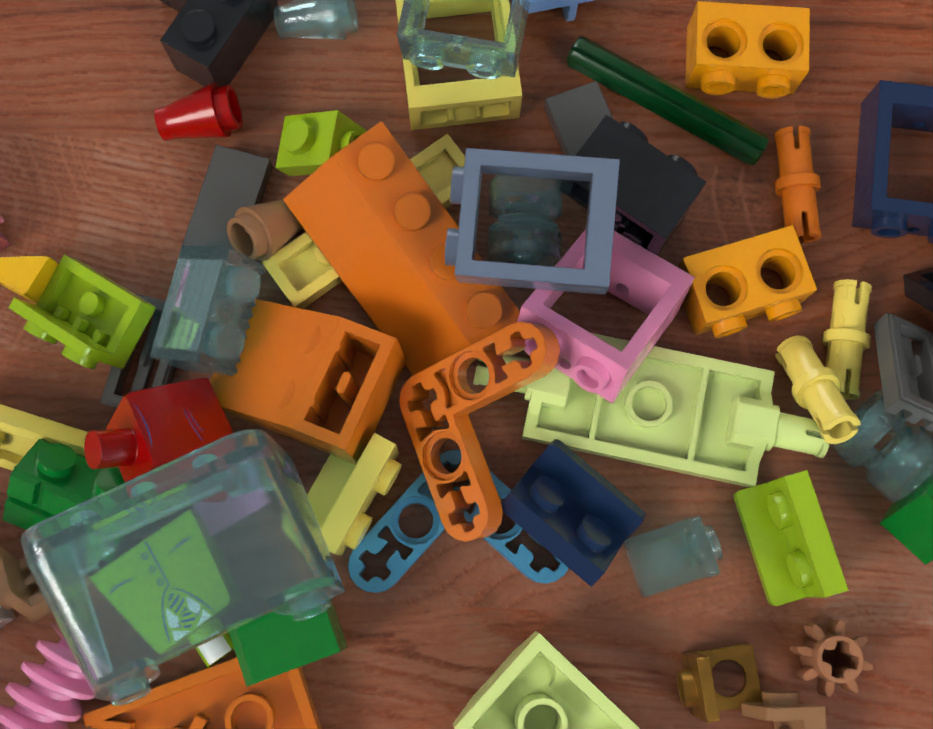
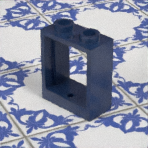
M880 80L861 103L852 227L871 229V233L874 236L882 238H898L906 234L928 236V242L933 243V203L887 197L891 127L933 132V86Z

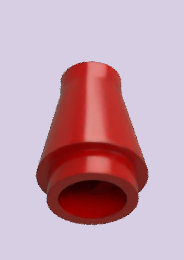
M212 82L167 106L154 110L155 124L159 135L164 141L185 138L231 137L233 130L243 127L240 102L230 84L219 86L216 82Z

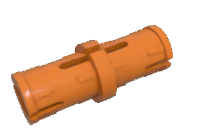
M793 126L774 133L780 177L774 182L775 193L777 196L782 197L784 226L793 225L797 237L802 236V244L822 238L816 192L820 190L821 182L820 175L813 171L810 143L811 129L806 126H798V135L793 136Z

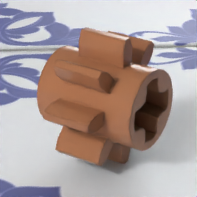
M831 619L827 625L826 634L816 624H805L804 630L808 638L801 646L792 645L789 649L794 654L799 655L802 668L798 669L795 673L796 679L808 681L818 678L817 694L830 698L834 693L835 683H838L847 692L855 694L859 692L855 679L862 670H873V665L864 661L861 647L868 641L866 636H844L845 622L842 620ZM824 649L839 654L837 666L822 662Z

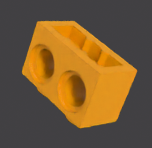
M698 1L687 26L685 88H698L710 95H724L732 91L756 92L758 96L763 98H780L788 94H794L809 72L810 8ZM708 47H719L729 57H718ZM764 50L775 51L782 57L783 61L771 59Z
M793 225L684 257L677 266L695 277L683 302L695 336L712 331L715 338L726 337L748 328L746 320L765 314L769 322L788 318L803 310L801 303L817 290ZM761 268H769L776 271L783 281V289H774L765 284L761 277ZM717 284L722 286L729 294L730 305L719 306L713 303L706 294V285Z

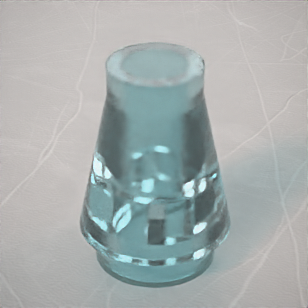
M294 0L290 3L274 7L275 26L282 40L289 38L345 40L348 33L358 32V14L355 0Z

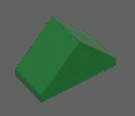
M318 590L227 625L246 687L348 648L328 590Z

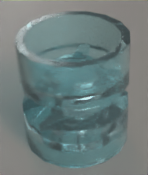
M497 175L489 181L488 215L497 222L488 227L487 261L555 267L562 258V234L558 231V225L553 223L562 215V192L560 191L562 181L560 179Z
M882 390L869 397L853 412L861 422V425L857 426L858 432L845 442L829 445L852 468L866 467V480L891 503L906 497L933 472V435L924 429L921 424L911 427L907 425L903 409L896 415L886 412ZM888 433L892 439L878 452L873 446Z

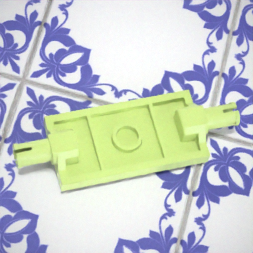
M591 333L621 352L629 343L628 340ZM657 346L652 348L614 403L609 402L596 393L584 390L574 379L556 368L545 377L514 391L525 394L524 400L529 401L521 438L523 440L549 445L554 439H558L571 450L744 487L756 486L759 463L764 451H770L773 446L823 458L830 443L822 439L820 429L814 419L782 413L779 406L773 405L771 392L775 371ZM502 356L506 364L516 360L531 361V359L516 356ZM478 359L473 384L487 386L489 381L488 367L485 362Z

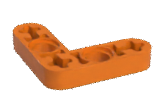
M529 322L510 324L414 374L405 381L401 389L399 398L400 408L441 522L447 533L456 540L466 542L489 537L497 531L503 515L501 500L468 414L545 377L554 369L559 359V342L554 332L543 324ZM525 340L536 341L537 349L530 353L531 361L516 360L506 364L502 356H512L522 351L526 347ZM476 359H481L485 362L489 371L488 384L480 393H476L470 388L466 377L467 369ZM429 390H435L437 399L430 404L431 410H425L423 401L429 397ZM448 421V429L431 431L432 427L442 426L440 422ZM448 439H452L458 444L462 456L458 469L453 473L446 470L440 460V449ZM470 480V485L461 486V490H453L452 483ZM477 503L480 514L476 515L473 521L467 522L463 511L470 508V504Z

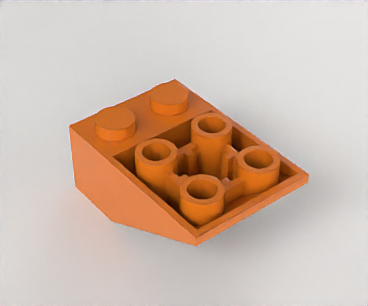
M251 298L213 373L210 383L223 411L356 465L379 424L407 359L397 338L343 317Z

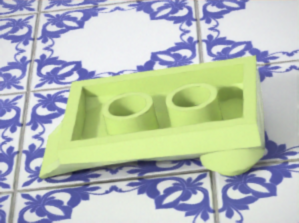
M537 631L507 657L472 696L453 723L454 729H640Z

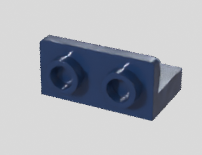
M554 439L501 502L503 512L591 587L603 576L624 541L642 524L646 517V513L558 439Z

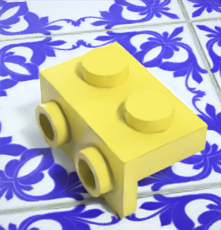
M374 433L356 465L329 455L291 523L292 529L313 540V543L339 556L344 554L347 546L356 550L373 519L366 512L377 492L383 496L388 493L401 469L402 464L395 461L399 454L396 444Z

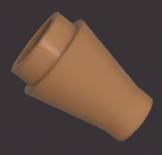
M283 199L241 207L236 211L235 217L231 218L227 223L229 241L236 253L246 261H254L255 259L260 261L268 260L303 229L283 202Z

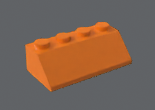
M382 121L331 156L283 199V202L377 329L382 333L397 338L407 359L405 367L412 376L496 331L517 322L520 311L502 286L459 283L455 277V266H445L448 228L459 229V227ZM475 250V260L483 261Z

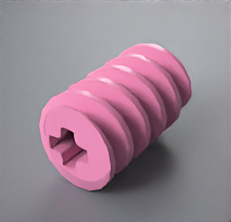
M50 623L61 639L58 643L40 639L35 644L36 648L46 658L43 665L30 661H23L20 665L21 670L31 680L28 686L9 682L6 685L5 691L13 698L16 704L13 708L0 704V729H69L67 722H75L84 714V706L81 700H90L98 693L99 686L94 678H106L112 673L113 664L109 657L99 646L77 631L57 623Z

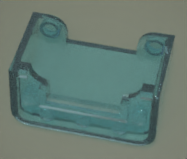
M248 429L224 436L37 523L27 529L20 539L27 565L94 697L100 700L111 701L113 706L128 704L151 692L149 683L160 675L158 665L271 612L278 615L292 614L294 621L313 618L331 607L329 599L345 592L293 459L265 431L260 429Z

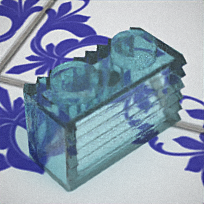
M182 245L150 357L186 371L227 376L236 374L238 371L235 365L241 361L239 355L244 350L245 340L247 339L245 331L250 328L248 319L253 317L251 308L256 306L255 298L259 295L260 284H262L260 275L265 273L263 264L225 246L217 247L213 245V247L205 245L203 247L198 245L196 247Z

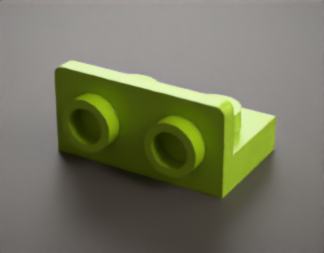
M808 470L734 493L733 498L769 605L780 606L803 598H826L849 591Z

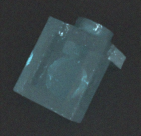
M699 515L628 538L623 543L642 597H648L701 578H709L720 574L716 562L723 557L720 542L711 525L703 526Z

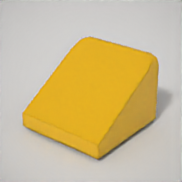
M47 256L0 257V285L37 305L58 263Z

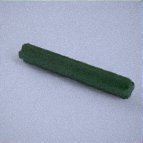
M579 37L568 53L567 64L569 67L749 165H754L760 159L768 145L769 138L762 132L586 37Z

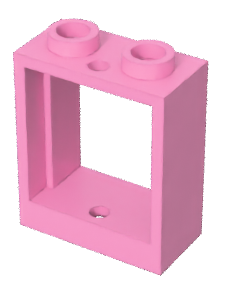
M586 230L555 267L583 269ZM614 231L610 283L607 291L649 315L622 352L550 309L564 291L535 289L522 305L517 322L543 324L551 329L556 335L560 347L559 359L554 368L574 379L584 390L596 393L609 402L614 403L678 314L695 277ZM525 340L526 347L524 351L530 356V353L537 349V343L535 340Z

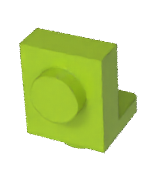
M338 110L285 116L275 168L288 176L311 175L331 156L367 130Z

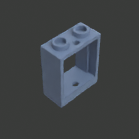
M466 148L464 167L454 166L452 171L450 201L451 204H460L461 208L459 229L448 228L445 266H455V277L459 283L605 295L610 283L620 159ZM482 173L590 182L583 269L475 260Z

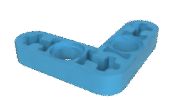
M453 449L443 452L440 455L442 465L448 464L453 468H457L461 463V450ZM490 471L499 498L503 500L511 489ZM424 473L414 481L366 534L356 550L352 551L348 563L349 574L356 586L364 591L379 593L387 591L396 585L445 530ZM459 487L453 488L454 491L461 490ZM477 503L471 514L463 511L467 522L473 521V518L480 514ZM414 504L425 506L433 515V527L430 532L424 537L417 539L406 536L399 526V518L402 511ZM517 523L507 533H493L489 537L483 538L521 574L533 582L546 584L557 581L568 570V567L553 555L555 561L559 563L554 571L547 567L541 568L538 572L534 571L529 565L534 556L522 543L518 546L516 554H513L505 544L521 533L523 528ZM389 527L397 541L412 548L413 552L406 560H403L400 552L396 550L386 563L387 568L391 571L389 577L383 580L375 576L367 581L362 576L367 566L361 558L367 551L378 555L387 547L389 542L381 539L379 536ZM530 534L528 535L537 545L542 546Z

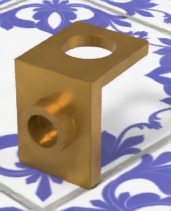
M752 644L680 653L683 669L676 672L678 692L683 707H690L691 715L706 723L720 721L719 711L742 708L741 703L762 702V693ZM723 660L736 662L744 673L743 687L732 696H722L714 688L712 669Z

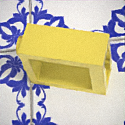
M395 0L411 130L520 118L522 88L509 0ZM491 12L500 77L420 85L412 20Z

